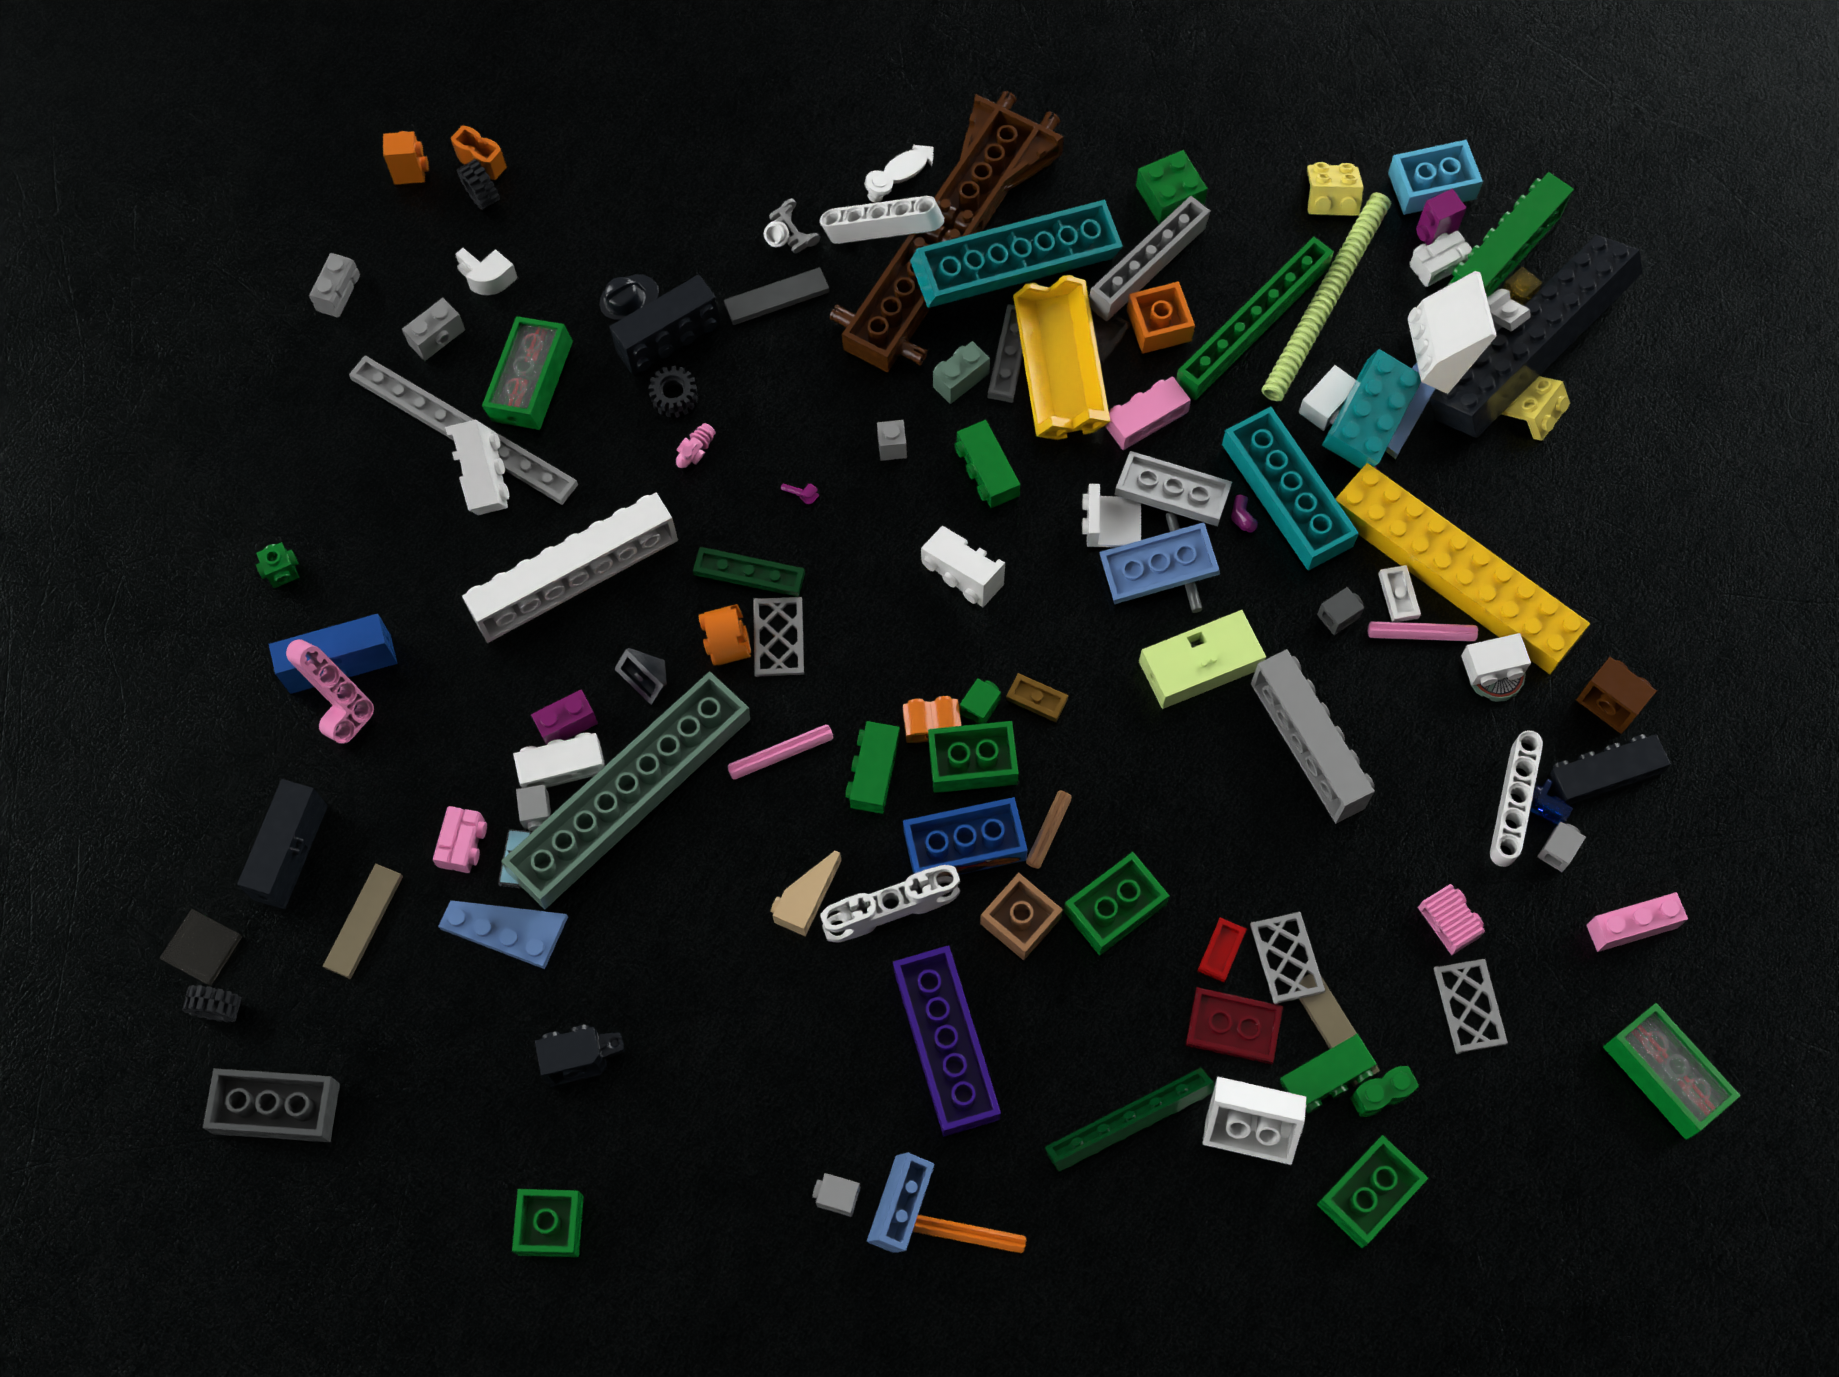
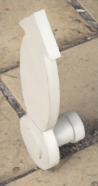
M913 145L914 150L896 156L887 164L884 171L870 172L865 180V187L869 191V200L874 203L881 202L883 196L891 192L893 183H901L914 177L925 167L926 162L932 166L933 147Z

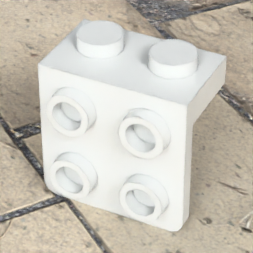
M1089 484L1088 494H1083L1082 510H1087V518H1083L1082 534H1087V547H1119L1140 541L1141 503L1123 497L1100 496V484Z

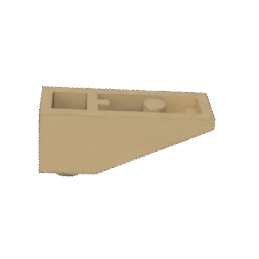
M832 852L785 889L782 897H776L771 908L774 923L806 936L841 863L840 852Z

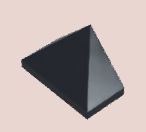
M631 648L625 650L615 667V670L651 705L656 703L667 684L665 660Z

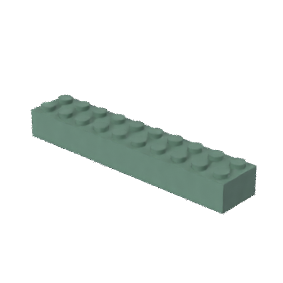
M709 671L502 859L501 862L506 872L538 904L546 909L750 721L749 707Z

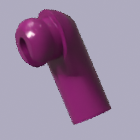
M1236 495L1231 519L1241 530L1253 532L1256 530L1258 522L1246 511L1248 498L1244 495Z

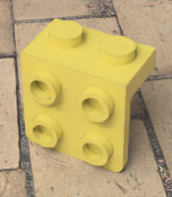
M1318 162L1314 165H1308L1307 173L1311 186L1308 214L1360 215L1363 184L1358 167L1350 163H1342L1338 166Z
M1539 376L1502 415L1526 420L1533 439L1542 441L1548 432L1553 429L1557 420L1568 409L1570 404L1563 381Z

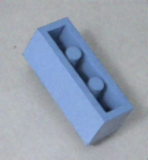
M910 1153L896 1155L867 1242L893 1253L906 1251L934 1163Z

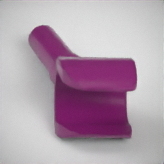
M784 483L781 485V490L796 494L806 504H812L819 496L816 493L817 488L812 484H808L803 490Z

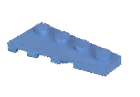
M450 901L438 927L451 934L545 969L568 916L561 913Z

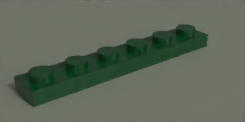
M1199 1068L1046 1146V1152L1060 1172L1093 1154L1099 1153L1106 1147L1124 1140L1146 1127L1152 1126L1155 1122L1179 1112L1196 1101L1204 1099L1213 1093L1214 1082L1202 1068Z

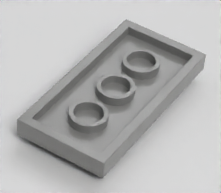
M1130 451L1114 495L1218 526L1232 482Z

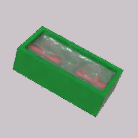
M516 316L482 404L492 422L540 430L573 342L564 324Z
M1657 1003L1652 1005L1603 1046L1686 1140L1701 1131L1741 1096Z

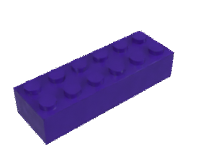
M945 946L894 961V973L943 1137L999 1121L1001 1112L950 947Z

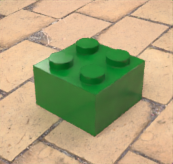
M1184 150L1138 169L1136 187L1159 225L1190 196L1202 205L1205 204L1208 188Z
M518 1189L512 1251L518 1256L579 1257L584 1196L575 1190Z

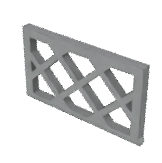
M802 597L755 598L753 600L755 677L804 675ZM797 604V615L793 619L782 611L787 605ZM759 606H770L774 610L765 620L759 617ZM778 614L788 622L779 633L768 625ZM792 627L797 630L798 641L794 645L782 637ZM763 628L775 636L765 647L760 644V631ZM778 640L789 649L780 659L768 651ZM793 653L798 656V668H788L783 662ZM764 654L775 662L770 669H760V658Z
M1301 912L1250 923L1274 1004L1325 993ZM1296 920L1300 931L1297 937L1283 929L1287 922ZM1268 927L1275 932L1269 942L1266 943L1261 940L1258 929ZM1279 934L1294 942L1287 954L1272 946ZM1298 944L1305 948L1308 957L1306 964L1291 957ZM1268 951L1283 958L1276 971L1269 967L1266 957ZM1287 962L1303 969L1296 981L1280 974ZM1306 972L1314 976L1317 987L1307 989L1300 985ZM1277 979L1292 986L1289 993L1278 995L1275 987Z
M1485 959L1434 967L1456 1054L1506 1045L1508 1042ZM1480 967L1483 978L1481 985L1466 976L1470 968ZM1451 972L1459 977L1451 990L1445 986L1442 973ZM1462 980L1477 989L1470 1002L1455 993ZM1481 992L1488 996L1491 1007L1489 1014L1474 1005ZM1451 998L1466 1006L1460 1019H1457L1452 1014L1449 1003ZM1470 1010L1485 1018L1478 1032L1463 1023ZM1489 1022L1496 1026L1499 1039L1490 1040L1482 1035ZM1459 1027L1474 1036L1470 1044H1460L1457 1033Z

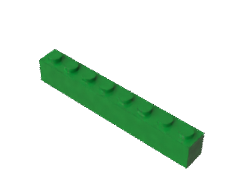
M1313 237L1178 370L1176 381L1184 392L1196 401L1329 269L1334 251Z

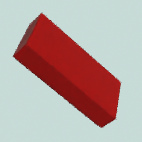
M1219 918L1198 971L1225 982L1246 928Z

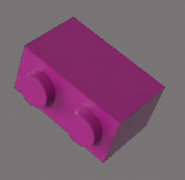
M1453 188L1427 200L1416 230L1418 237L1425 241L1427 246L1434 243L1435 239L1441 234L1447 233L1449 235L1459 229L1466 206Z
M582 690L531 714L546 745L550 741L557 739L565 741L598 724Z

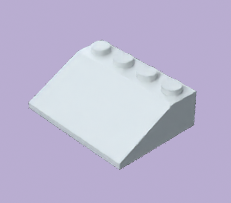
M1478 271L1423 299L1417 307L1411 310L1408 316L1421 382L1447 394L1497 336L1481 273Z

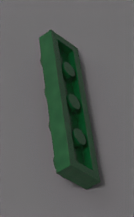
M700 547L693 573L700 577L799 597L805 569Z

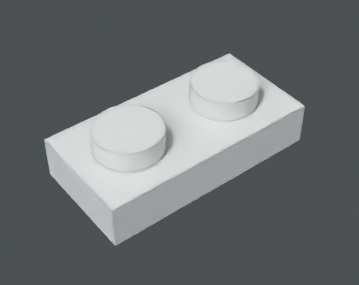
M1407 565L1380 570L1378 575L1392 622L1419 619L1421 613Z

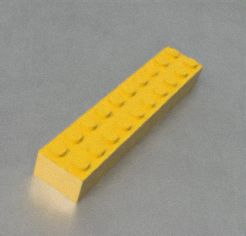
M1369 463L1365 464L1336 497V501L1359 532L1358 535L1399 565H1407L1410 573L1499 638L1520 633L1529 659L1548 674L1553 672L1590 625L1584 618Z

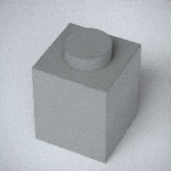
M904 420L877 422L880 461L907 458Z
M545 785L516 789L519 819L525 830L534 831L551 816L549 793Z
M1560 822L1537 857L1563 872L1586 837L1580 834L1579 829L1575 826Z
M825 1173L823 1180H817L813 1197L817 1198V1207L852 1217L860 1191V1184Z

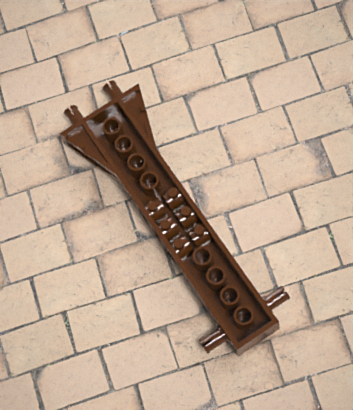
M1004 91L996 104L977 94L975 95L973 111L970 115L969 127L966 132L960 161L934 197L944 216L943 225L934 231L909 234L856 314L840 307V305L834 306L829 319L846 327L842 333L843 350L886 372H889L897 358L901 355L918 365L923 363L921 359L925 360L928 351L909 342V340L931 307H927L910 262L917 248L982 232L1011 188L1026 181L1043 168L1050 166L1052 161L1062 155L1064 136L1054 132V129L1060 123V119L1056 114L1050 119L1052 112H1047L1041 123L1037 124L1010 111L1016 102V97L1010 93L1008 98H1006L1008 91Z

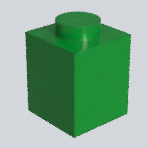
M977 678L960 703V715L975 724L987 723L1001 702V691H999V688L994 683L987 680L984 682Z

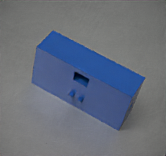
M379 614L269 644L275 674L290 694L314 687L287 659V647L294 640H304L320 648L347 677L398 664L391 635Z

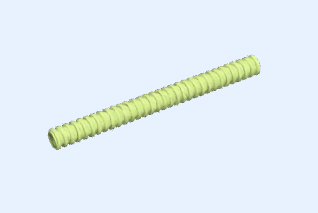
M1381 193L1370 195L1366 206H1364L1332 266L1322 280L1318 291H1316L1315 297L1312 298L1304 316H1302L1301 321L1294 330V334L1291 336L1290 341H1288L1279 360H1277L1276 366H1274L1265 385H1263L1262 392L1268 399L1273 401L1283 400L1284 394L1287 393L1291 382L1298 373V369L1301 368L1302 362L1306 358L1305 356L1308 355L1309 350L1316 341V337L1320 333L1319 331L1322 330L1330 312H1332L1333 307L1340 298V294L1343 292L1354 269H1356L1357 264L1364 255V251H1366L1371 239L1374 237V233H1376L1381 221L1384 219V215H1386L1390 208L1391 201L1387 196Z

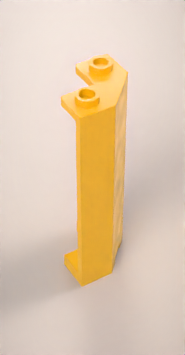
M1066 275L1059 278L1050 287L1040 286L1036 283L1024 285L1013 297L1036 436L1059 440L1068 438L1067 433L1083 430V434L1094 433L1110 422L1086 281Z

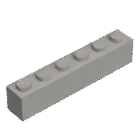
M1190 196L1091 288L1089 295L1090 309L1107 322L1128 302L1129 294L1139 292L1205 229L1210 210Z

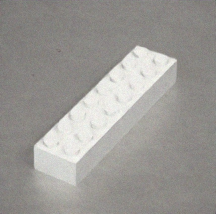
M657 492L652 495L643 496L632 506L617 510L613 516L603 521L594 522L585 531L568 536L564 542L555 547H547L540 555L530 560L521 561L510 571L495 575L491 581L481 586L472 587L462 597L486 642L489 643L678 541L673 519Z

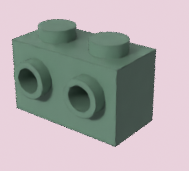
M973 341L967 346L959 347L946 362L942 361L935 367L933 371V387L950 404L989 374L990 358Z

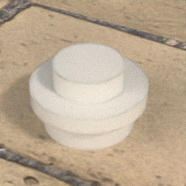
M773 221L765 228L764 238L769 245L781 247L788 241V228L783 222Z

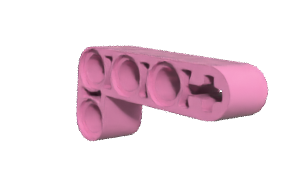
M294 640L287 647V659L333 705L320 720L319 729L321 733L338 743L344 744L349 742L373 715L374 706L372 702L320 648L304 640Z

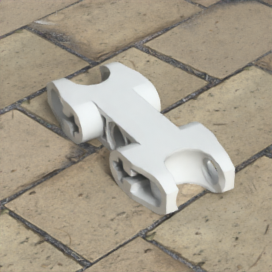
M941 865L926 869L909 876L902 883L871 894H857L828 906L820 915L827 941L842 942L870 933L876 926L912 913L923 914L952 902L960 893L958 888L960 878L956 868L950 865ZM941 872H949L953 876H942L937 878V876ZM948 883L949 885L941 887L939 884ZM953 891L950 896L942 897V895ZM888 899H895L899 904L894 909H888L884 907L883 903ZM833 911H839V913H837V914H835V915H833V916H831V917H829V918L827 919L828 915H829L831 912H833ZM837 921L843 922L839 925H831L832 923ZM844 930H845V932H844L842 935H839V936H835V935H833V934L830 933V932H840V931H844Z

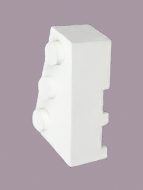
M477 420L445 427L447 435H453L457 451L452 452L454 460L460 459L463 476L459 477L468 510L481 515L508 508L507 499H509V491L503 482L502 474L505 473V467L498 454L500 440L497 433Z
M941 526L921 548L922 563L930 571L936 570L941 574L943 580L953 588L956 586L960 589L968 601L973 604L978 603L981 607H984L1004 585L1005 562L1000 559L996 562L991 561L985 557L986 551L981 548L974 551L967 546L968 541Z

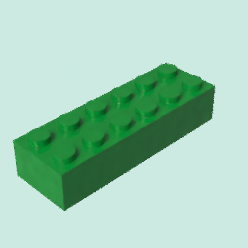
M1550 172L1542 179L1537 178L1529 189L1530 193L1527 196L1521 195L1514 205L1515 209L1511 213L1507 211L1498 223V228L1496 230L1491 228L1483 239L1484 243L1481 246L1476 245L1471 250L1466 263L1460 262L1452 273L1454 277L1448 286L1478 271L1481 273L1486 297L1490 296L1561 218L1574 189Z

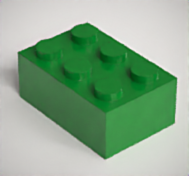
M1012 721L928 729L934 793L1018 785L1019 773Z
M1132 852L1066 901L1064 913L1100 956L1165 907L1169 894L1134 852Z
M1382 1135L1320 1200L1317 1206L1363 1248L1425 1183L1428 1177Z

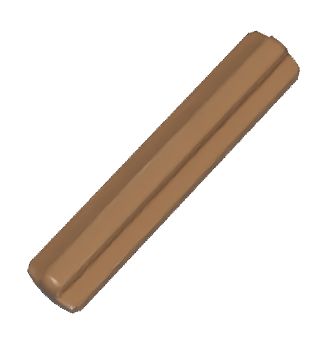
M1061 790L1057 792L1027 857L1026 864L1036 869L1041 867L1071 802L1072 796L1069 793Z

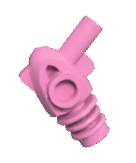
M703 423L697 427L694 433L690 434L691 440L685 438L677 448V451L680 453L676 458L678 467L685 468L691 462L696 465L705 454L701 449H707L708 444H710L715 435V430L710 425Z

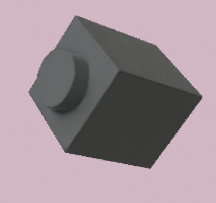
M1346 587L1322 603L1317 615L1332 634L1335 635L1358 620L1364 610L1361 598Z

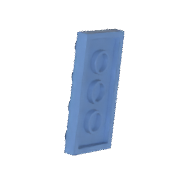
M1204 522L1100 552L1114 604L1220 574Z

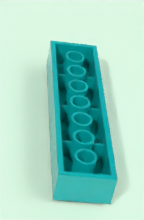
M1102 200L917 248L910 262L926 305L930 308L1113 259L1123 246L1106 201Z

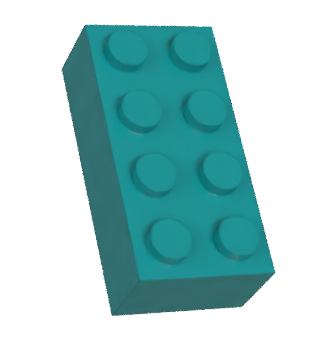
M1378 349L1367 359L1322 446L1360 469L1366 463L1375 467L1379 464L1421 384L1420 374Z

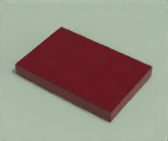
M1197 987L1185 1046L1273 1064L1283 1006Z

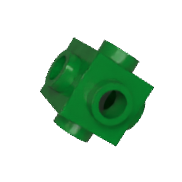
M282 542L268 545L262 551L256 553L260 563L256 564L261 578H267L274 588L299 578L295 565H298L297 558L293 550L287 551Z

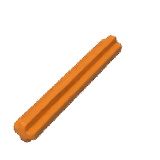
M917 1215L912 1230L913 1232L1017 1253H1023L1026 1245V1237L1022 1235Z

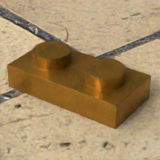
M1018 673L1006 696V700L1057 722L1068 700V695Z

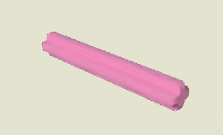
M1370 622L1368 635L1370 638L1476 641L1478 638V627L1476 625Z
M823 725L728 765V771L732 779H738L833 739V733L829 725Z

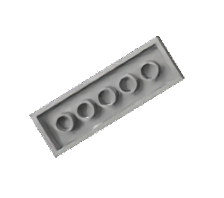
M1286 649L1258 663L1251 685L1334 822L1338 823L1364 810L1375 792L1374 783L1367 773L1364 774L1361 770L1356 753L1348 749L1344 742L1345 737L1342 730L1332 723L1327 706L1323 702H1319L1315 695L1316 690L1313 683L1309 679L1306 680L1303 676L1298 659L1295 656H1291Z

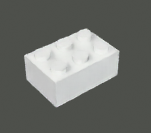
M1217 1077L1205 1121L1203 1145L1292 1165L1305 1122L1306 1097Z

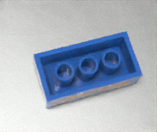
M1015 797L903 821V830L913 874L941 865H950L956 868L958 875L1027 860L1028 850ZM941 872L937 878L942 876L951 877L952 875L949 872Z

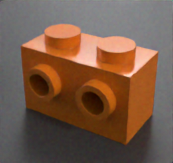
M414 131L383 134V156L394 184L425 182V172L429 171L427 156H423L422 142H417Z

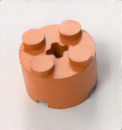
M737 604L699 615L701 628L703 631H706L707 638L703 639L707 655L711 656L714 666L751 657L749 654L751 653L747 629L746 626H743L742 621L738 620L743 616Z

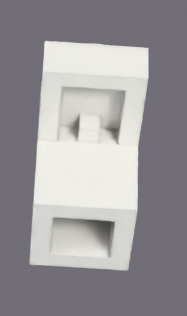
M464 248L455 254L459 263L457 266L459 271L466 277L470 289L475 293L481 295L497 294L505 290L517 279L514 265L497 250H494L481 263Z
M1498 289L1487 297L1496 332L1501 327L1513 331L1531 317L1530 309L1511 300L1510 291L1506 289Z

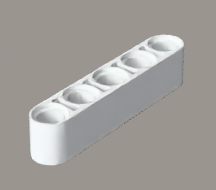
M922 196L830 209L821 216L820 223L831 242L845 243L934 231L943 225L944 216L933 197Z
M1527 730L1522 732L1513 743L1510 751L1490 849L1492 861L1496 865L1503 867L1511 865L1520 855L1523 847L1543 746L1541 736L1534 731ZM1521 743L1528 744L1532 751L1525 750ZM1516 769L1524 770L1527 777L1520 776ZM1511 794L1518 795L1522 803L1515 802ZM1505 820L1513 821L1517 829L1510 828ZM1500 846L1508 847L1512 855L1504 854Z

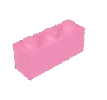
M1172 376L1165 381L1160 380L1156 382L1145 393L1139 392L1135 394L1126 404L1113 407L1109 411L1110 422L1105 427L1122 450H1125L1188 413L1191 399Z
M1676 892L1597 915L1587 924V928L1596 950L1599 952L1677 929L1688 920V917Z

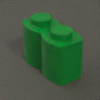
M1400 1066L1387 1072L1382 1079L1376 1078L1364 1082L1352 1094L1350 1099L1360 1117H1369L1380 1112L1386 1105H1393L1404 1101L1419 1085L1409 1066Z

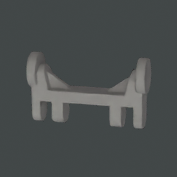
M789 199L780 208L772 212L769 217L772 221H780L787 225L793 234L788 238L787 243L792 247L794 253H798L808 246L811 247L817 244L820 236L818 233L804 234L796 229L791 221V213L796 207V202L794 199Z

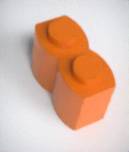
M461 126L451 137L457 158L465 165L476 159L483 166L485 172L488 173L490 179L496 180L507 168L499 145L490 139L481 138L480 134L473 128Z
M941 696L932 702H927L923 699H912L908 703L903 704L906 743L928 742V729L961 726L958 699H952L950 696Z

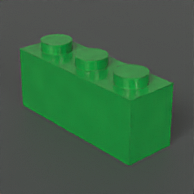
M984 420L957 431V442L954 443L955 449L960 458H965L967 462L966 469L970 478L976 479L979 485L977 490L982 501L987 500L990 508H993L1019 497L1020 483L988 422Z
M867 721L865 730L860 729L857 746H861L859 756L854 755L851 772H855L854 781H849L846 789V798H850V808L884 814L900 739V727Z
M1355 1034L1281 1077L1280 1083L1285 1092L1306 1097L1305 1110L1309 1114L1323 1105L1321 1100L1331 1095L1335 1099L1349 1090L1347 1085L1357 1080L1361 1084L1374 1076L1372 1071L1375 1070L1377 1064L1359 1035Z

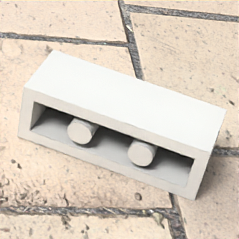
M581 733L573 739L565 741L557 739L550 741L545 746H528L522 748L520 752L513 753L521 788L545 785L548 788L595 776L605 767L600 742L596 733Z

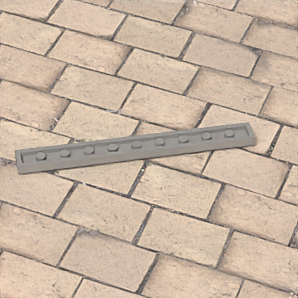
M364 356L349 374L354 382L454 440L453 435H447L445 427L474 420L367 356ZM497 434L500 440L498 454L499 458L503 461L505 471L563 505L578 486L577 480Z

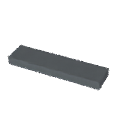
M819 267L725 299L724 305L732 324L736 325L829 293V287Z
M1008 304L987 398L1013 403L1023 360V351L1015 305Z

